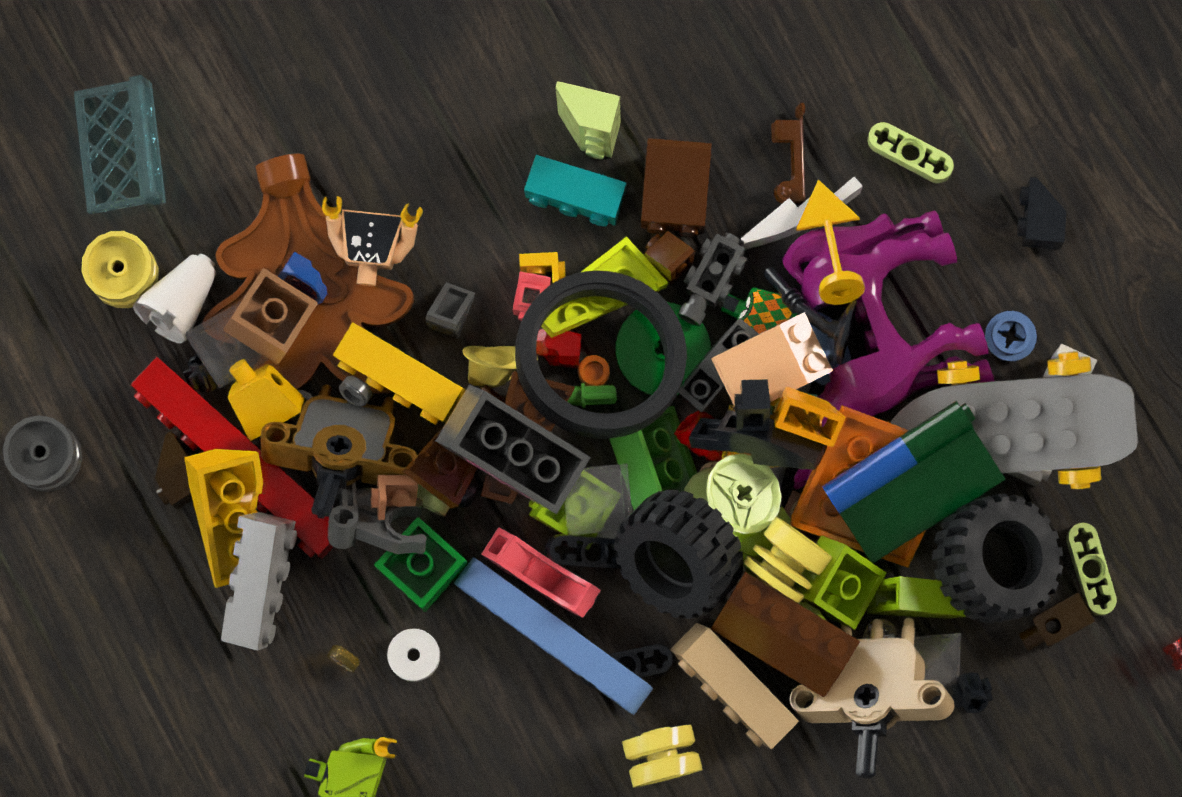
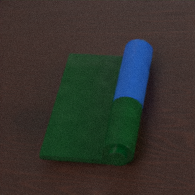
M957 401L953 402L822 486L872 563L957 511L956 509L1006 480L975 432L971 422L976 420L966 403L960 406Z

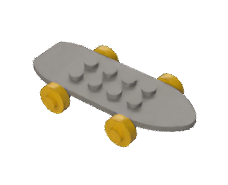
M1077 351L1058 353L1059 359L1047 361L1048 374L1062 375L1057 377L967 384V382L980 380L979 366H967V361L948 362V368L938 369L937 376L938 384H951V386L934 389L921 395L905 406L891 421V424L911 430L955 401L960 406L966 403L976 420L971 422L974 430L1001 473L1058 469L1059 484H1070L1071 489L1090 488V483L1101 480L1100 466L1109 465L1125 458L1138 445L1135 400L1132 387L1119 379L1102 374L1078 375V373L1091 371L1090 357H1078Z

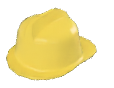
M467 346L462 350L463 355L469 359L468 382L471 385H488L490 388L503 386L511 379L512 372L516 370L515 346Z

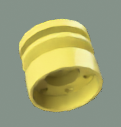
M775 517L764 532L765 537L773 544L771 550L755 545L753 550L764 559L762 562H759L748 555L743 563L750 568L756 579L795 602L800 603L804 595L793 587L794 584L798 583L809 590L812 585L802 573L807 569L812 573L820 575L833 557L779 517Z

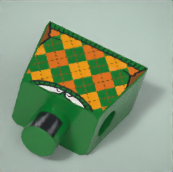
M758 288L751 289L746 301L728 294L721 309V312L733 316L737 320L741 318L758 334L797 316V313H792L781 301L782 296L780 294Z

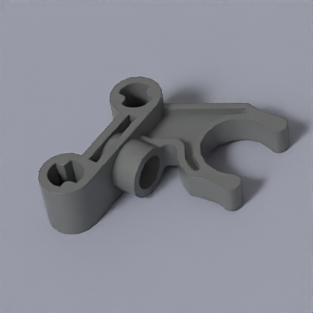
M355 482L347 485L345 489H338L336 499L339 500L340 506L332 509L328 522V541L333 547L339 549L350 548L358 539L395 554H423L425 552L427 538L424 534L405 536L395 532L390 526V523L398 517H420L423 501L420 498L416 499V506H386L385 520H378L377 509L371 508L370 487L356 488Z

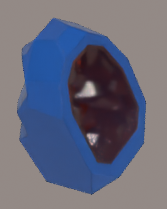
M294 252L278 277L318 302V304L322 303L327 295V287L322 282L320 273L312 267L310 260Z

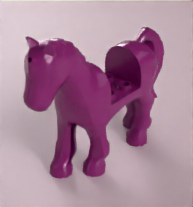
M935 210L926 212L920 217L904 218L896 225L884 213L867 225L833 227L842 271H852L859 274L865 285L864 293L855 300L857 302L855 319L858 326L864 325L865 337H863V342L868 355L833 368V371L829 373L830 381L825 385L824 392L817 396L818 398L828 401L838 411L842 405L874 416L902 403L912 394L935 386L945 385L938 384L937 370L948 368V362L963 360L954 356L938 364L925 366L938 354L948 350H965L974 356L988 354L987 342L979 323L969 325L963 329L951 323L944 324L922 342L910 346L900 337L888 319L882 304L883 279L896 267L915 260L935 261L942 266L957 263L952 239L949 233L943 232L940 218ZM825 228L811 230L798 237L785 253L783 265L789 274L801 285L802 295L806 299L807 305L819 313L848 306L850 303L841 305L827 304L822 301L819 295L820 282L826 276L834 273ZM809 262V264L803 272L801 269V264ZM986 359L978 360L972 364L967 362V366H979L980 380L967 382V384L994 382L990 365ZM823 417L822 427H823V426L826 424V422H827V418H826V417ZM798 468L794 476L795 483L793 486L795 489L806 485L812 469Z

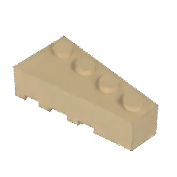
M696 623L670 649L680 660L678 665L691 678L695 675L703 683L700 688L713 701L718 699L725 706L723 712L735 724L741 722L748 729L745 734L757 747L763 744L772 749L799 722L710 628Z

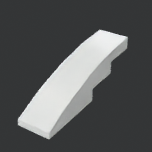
M853 177L834 194L844 204H847L861 193L863 186ZM810 197L799 207L790 198L787 199L741 238L742 243L740 246L747 250L776 242L800 232L796 231V228Z

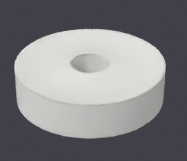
M407 629L392 639L387 657L391 669L397 676L406 681L417 682L427 679L436 671L440 662V649L436 640L426 631ZM413 649L420 652V657L416 661H411L408 658V653Z

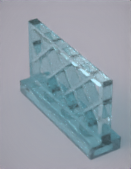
M142 75L129 77L130 81L74 92L86 205L89 214L148 203L153 205L166 203L152 83ZM128 90L129 101L120 110L111 102L118 92ZM98 97L103 102L95 113L90 116L85 112L84 99ZM108 106L119 113L109 128L98 121ZM124 118L132 122L133 128L126 140H123L114 133ZM95 124L106 131L96 146L88 141V133ZM111 136L123 143L113 158H110L101 151ZM128 148L136 154V161L129 171L118 164V161ZM98 154L110 161L99 176L94 174L91 168V164ZM115 166L126 173L116 189L105 182V179ZM133 178L139 183L140 196L127 198L121 192ZM102 184L113 191L105 203H95V193Z

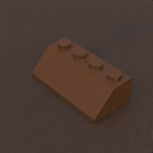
M744 572L711 627V630L822 697L827 695L860 643L856 638L747 572Z

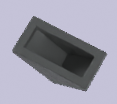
M446 282L426 315L425 320L428 328L459 339L473 303L475 292Z

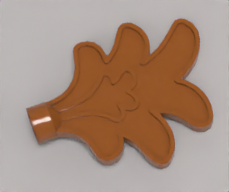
M288 154L261 162L255 167L261 192L263 193L262 206L257 217L244 231L222 242L215 254L219 267L228 276L245 281L237 291L208 312L203 319L202 328L208 336L220 343L245 345L223 331L263 267L278 276L291 255L296 252L310 260L312 267L320 273L322 282L327 287V295L323 302L315 307L280 363L276 365L262 356L252 370L256 371L262 366L270 364L295 389L300 390L314 378L321 364L324 363L343 382L347 376L353 375L338 367L337 365L340 360L332 355L352 322L365 329L363 324L374 327L391 325L402 319L409 312L414 303V294L407 285L379 275L376 278V286L358 285V267L347 265L343 258L337 256L328 237L327 215L323 213L322 207L313 195L310 185L311 178L304 154ZM356 371L354 377L365 382L367 376ZM368 385L372 394H390L393 392L386 387L380 392Z

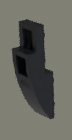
M731 410L727 411L722 420L700 418L689 436L691 448L750 453L753 464L772 467L781 466L815 470L825 452L824 444L775 427L773 419H770L769 431L736 432V413Z

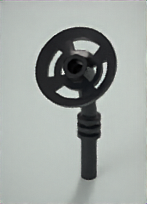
M774 267L766 269L764 276L782 296L781 301L794 314L805 312L810 324L823 334H827V338L834 339L836 363L841 365L849 341L857 302L852 301L847 306L839 321L832 319L829 322L809 307L801 293L796 288H791Z

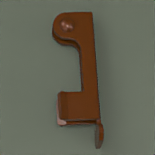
M804 103L796 106L795 116L798 120H775L771 124L772 142L790 143L791 180L781 182L775 187L773 193L776 201L782 204L789 198L794 204H802L806 201L803 134Z

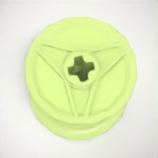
M744 453L728 455L717 462L714 467L704 468L693 475L684 488V491L692 493L694 498H703L708 501V505L712 509L717 508L723 514L721 517L725 522L729 521L734 531L742 534L760 532L768 527L779 513L782 497L779 481L768 465L753 464L752 456Z

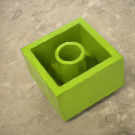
M821 535L816 544L833 558L820 575L805 569L802 575L812 585L809 590L798 583H795L793 587L804 595L802 601L818 609L831 620L855 630L886 572L847 545Z

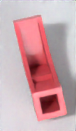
M499 527L481 553L482 556L507 574L523 581L549 601L582 618L593 606L596 597L601 591L593 584L553 562L517 536Z

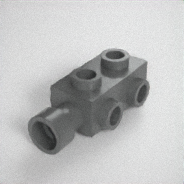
M725 233L724 236L716 234L713 240L707 238L699 253L703 257L699 267L692 266L684 280V283L688 284L687 295L691 297L687 303H683L677 315L686 322L700 326L706 316L704 311L707 306L715 309L719 301L725 302L732 289V285L728 283L734 273L740 275L747 261V258L744 257L745 248L740 246L742 241L738 237L730 233ZM720 256H725L729 262L726 265H721L717 262V259ZM710 283L714 286V290L708 293L702 289V286Z

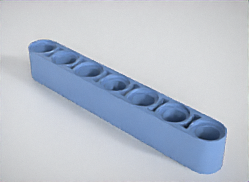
M473 557L454 582L467 595L578 676H582L587 682L595 685L596 689L629 713L634 715L653 690L643 679Z

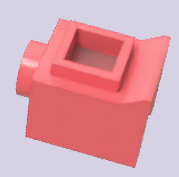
M519 272L512 309L513 314L518 316V320L522 321L532 302L552 284L551 277Z

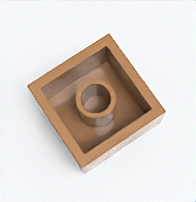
M263 267L223 331L278 365L318 302Z

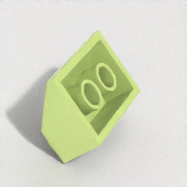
M557 81L558 114L580 150L585 151L588 157L594 159H604V156L612 158L621 123L620 96Z

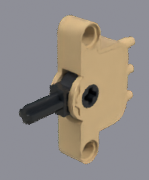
M912 618L904 620L901 638H883V621L880 619L873 620L870 639H857L860 641L859 645L825 697L820 696L804 685L797 686L790 694L789 699L792 708L808 723L852 722V731L859 737L856 775L864 779H871L876 775L878 739L881 736H886L887 730L894 726L897 721L942 720L949 717L954 710V700L945 687L938 681L924 680L925 663L914 647L915 628ZM841 624V630L852 636L851 628ZM941 696L936 704L930 705L934 697ZM814 699L809 707L804 708L806 702Z

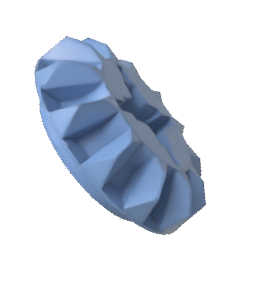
M1005 311L997 314L990 320L986 327L985 339L991 354L1000 358L1001 361L1016 362L1031 353L1036 344L1037 334L1034 324L1027 316L1016 311ZM1015 325V336L1019 338V342L1013 341L1008 348H1005L1006 338L999 333H1007Z

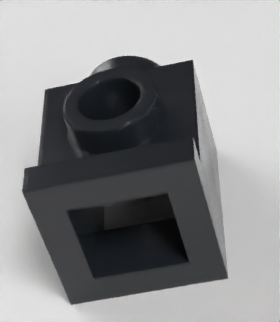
M768 379L741 380V394H735L734 397L736 432L769 431L771 406Z

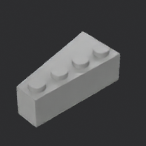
M262 512L239 516L237 527L243 529V535L240 541L235 542L233 555L239 558V563L230 574L229 585L230 589L234 591V597H229L226 602L221 641L257 651L268 647V644L272 643L276 632V626L273 625L275 612L277 613L280 610L283 601V594L280 593L282 581L287 579L290 570V562H287L289 550L293 549L297 539V531L294 530L296 521Z

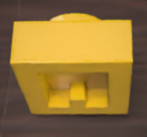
M558 252L519 254L521 272L546 276V272H552V283L565 277V261L559 262Z

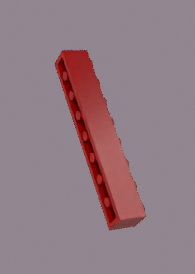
M156 357L131 383V386L137 391L134 397L147 409L153 405L160 412L157 418L170 430L176 426L184 433L180 439L193 451L198 447L203 452L213 449L257 451L259 453L263 478L262 493L258 496L257 509L262 513L269 511L274 516L296 521L294 530L297 531V537L301 540L297 546L309 557L312 558L316 553L323 559L333 548L328 541L329 516L320 519L312 513L311 509L315 499L279 466L266 463L262 459L261 450L162 360Z

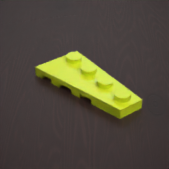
M625 237L581 271H610L624 274L643 282L656 292L667 288L669 284L628 237ZM601 296L578 298L554 310L541 327L553 338L628 304L620 300Z

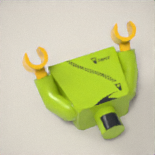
M386 737L379 739L361 738L344 743L339 747L338 751H331L327 763L310 758L304 777L321 782L318 795L321 797H375L387 760L386 758H395L394 754L388 753V745L390 743H397V740Z

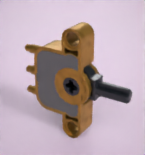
M323 385L318 396L310 398L303 405L297 425L270 422L263 426L261 429V457L266 463L302 471H310L312 469L317 478L319 488L311 510L318 518L324 519V517L331 514L339 488L345 489L347 485H351L359 479L363 483L377 485L378 475H406L402 471L417 456L413 449L393 444L395 418L392 414L394 409L392 397H386L381 407L370 404L355 406L345 399L331 397L332 387L330 385Z

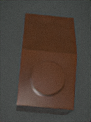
M668 231L662 237L657 234L645 246L647 249L645 257L669 282L670 287L694 266L695 251Z

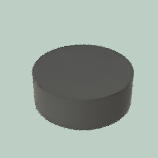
M347 376L339 386L343 398L355 406H365L372 397V391L369 386L357 377Z

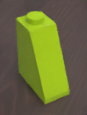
M902 576L883 579L867 607V614L931 618L966 617L964 610L957 611L950 604L952 600L950 596H944L940 589L943 586L940 580Z

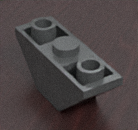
M738 318L695 366L682 383L678 393L697 410L703 412L724 387L711 358L758 335V333L741 318Z

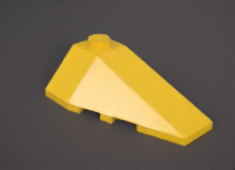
M213 449L184 458L189 488L213 583L218 588L229 585L230 574L239 563V558L233 555L235 542L240 541L243 535V529L237 527L239 516L258 512L256 508L258 496L262 493L263 478L259 453L257 451Z

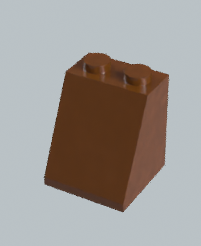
M648 138L641 228L647 229V232L652 234H665L666 230L679 231V235L686 237L698 236V233H704L712 143Z

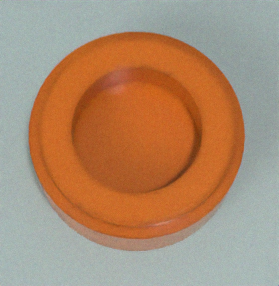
M591 355L580 362L578 377L581 383H585V386L605 385L610 377V368L604 358Z

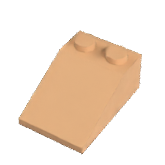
M805 312L711 358L733 405L735 394H741V380L768 379L770 402L782 396L785 387L798 389L833 371Z

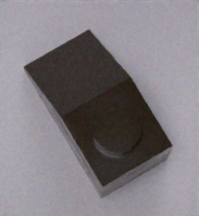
M172 431L165 434L155 480L160 487L155 489L165 506L171 503L175 509H179L192 501L184 458L189 455Z

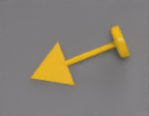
M818 180L796 231L825 227L834 273L826 276L820 282L819 295L822 301L827 304H846L860 298L864 293L865 285L859 274L852 271H842L832 225L860 220V217Z

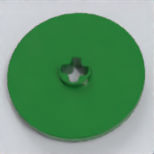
M667 302L681 324L686 341L687 360L683 383L695 366L711 349V343L703 323L700 326H695L686 322L677 315L681 305ZM635 310L624 321L618 332L615 344L616 360L625 379L640 392L651 396L661 384L665 368V357L663 354L657 355L655 352L659 347L658 342H661L654 326L641 312Z

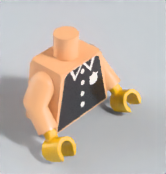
M337 196V206L334 208L327 205V198L324 197L322 211L327 215L328 237L337 256L343 258L347 265L358 267V285L376 286L377 270H392L393 265L401 263L414 247L418 227L417 222L423 214V209L419 207L416 216H411L408 213L407 208L409 204L404 206L400 215L343 209L341 215V197Z

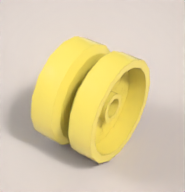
M110 231L96 237L87 246L82 257V274L86 284L105 304L115 308H132L137 298L158 282L159 268L154 255L137 236L125 231ZM123 267L121 272H117L119 268Z
M691 724L673 728H659L644 732L641 736L622 741L626 759L633 761L647 758L648 761L633 766L629 770L633 788L667 781L703 770L699 753L686 752L677 754V750L689 747L695 742Z

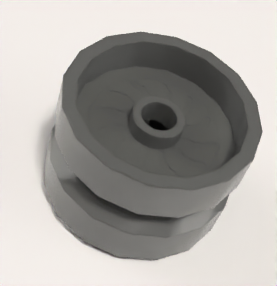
M38 415L23 419L10 430L3 446L4 463L11 475L33 490L42 492L60 490L71 483L80 471L83 457L79 441L73 432L51 417ZM42 451L46 452L43 457H39Z

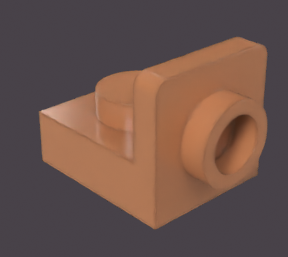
M378 475L377 488H371V508H377L378 520H385L386 506H416L418 483L407 475Z

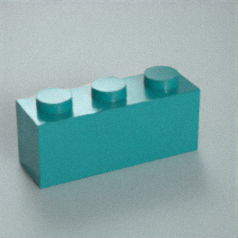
M536 155L524 188L525 198L529 199V203L535 206L547 208V205L560 208L559 212L570 217H577L578 214L589 217L591 223L607 227L608 224L616 225L627 192V183Z

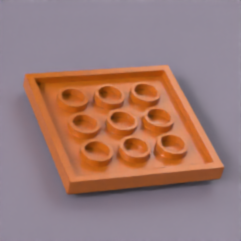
M841 405L839 412L846 417L834 447L825 445V452L815 470H812L793 511L790 525L817 536L823 535L848 547L864 552L822 486L909 430ZM925 531L885 555L882 559L908 568Z

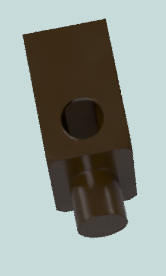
M1076 593L1033 617L1035 625L1018 635L1028 651L1046 642L1048 647H1051L1093 624L1095 620L1080 594ZM1053 619H1058L1061 623V628L1053 633L1048 632L1046 623Z

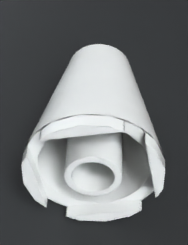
M203 254L198 256L190 255L137 298L133 305L135 313L146 325L151 320L157 326L155 332L166 339L176 343L186 341L192 332L216 276V270L213 268L215 266L214 262Z

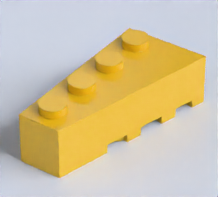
M353 322L332 355L340 360L337 365L338 367L353 376L356 371L361 372L367 376L365 383L382 392L384 387L395 393L392 398L393 400L407 408L413 403L423 409L420 416L437 425L439 420L447 422L466 391L461 386Z

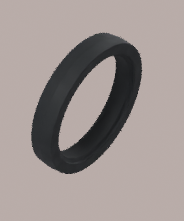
M610 271L575 273L548 286L538 295L526 311L518 329L515 345V362L519 381L533 406L546 419L561 429L579 436L596 439L627 436L646 428L658 419L671 405L679 392L687 360L685 336L681 324L669 304L656 291L643 282L630 276ZM601 296L620 300L641 312L654 326L664 349V374L661 384L653 395L632 409L604 414L589 412L575 407L554 392L540 370L536 354V341L538 331L543 322L561 305L582 297Z

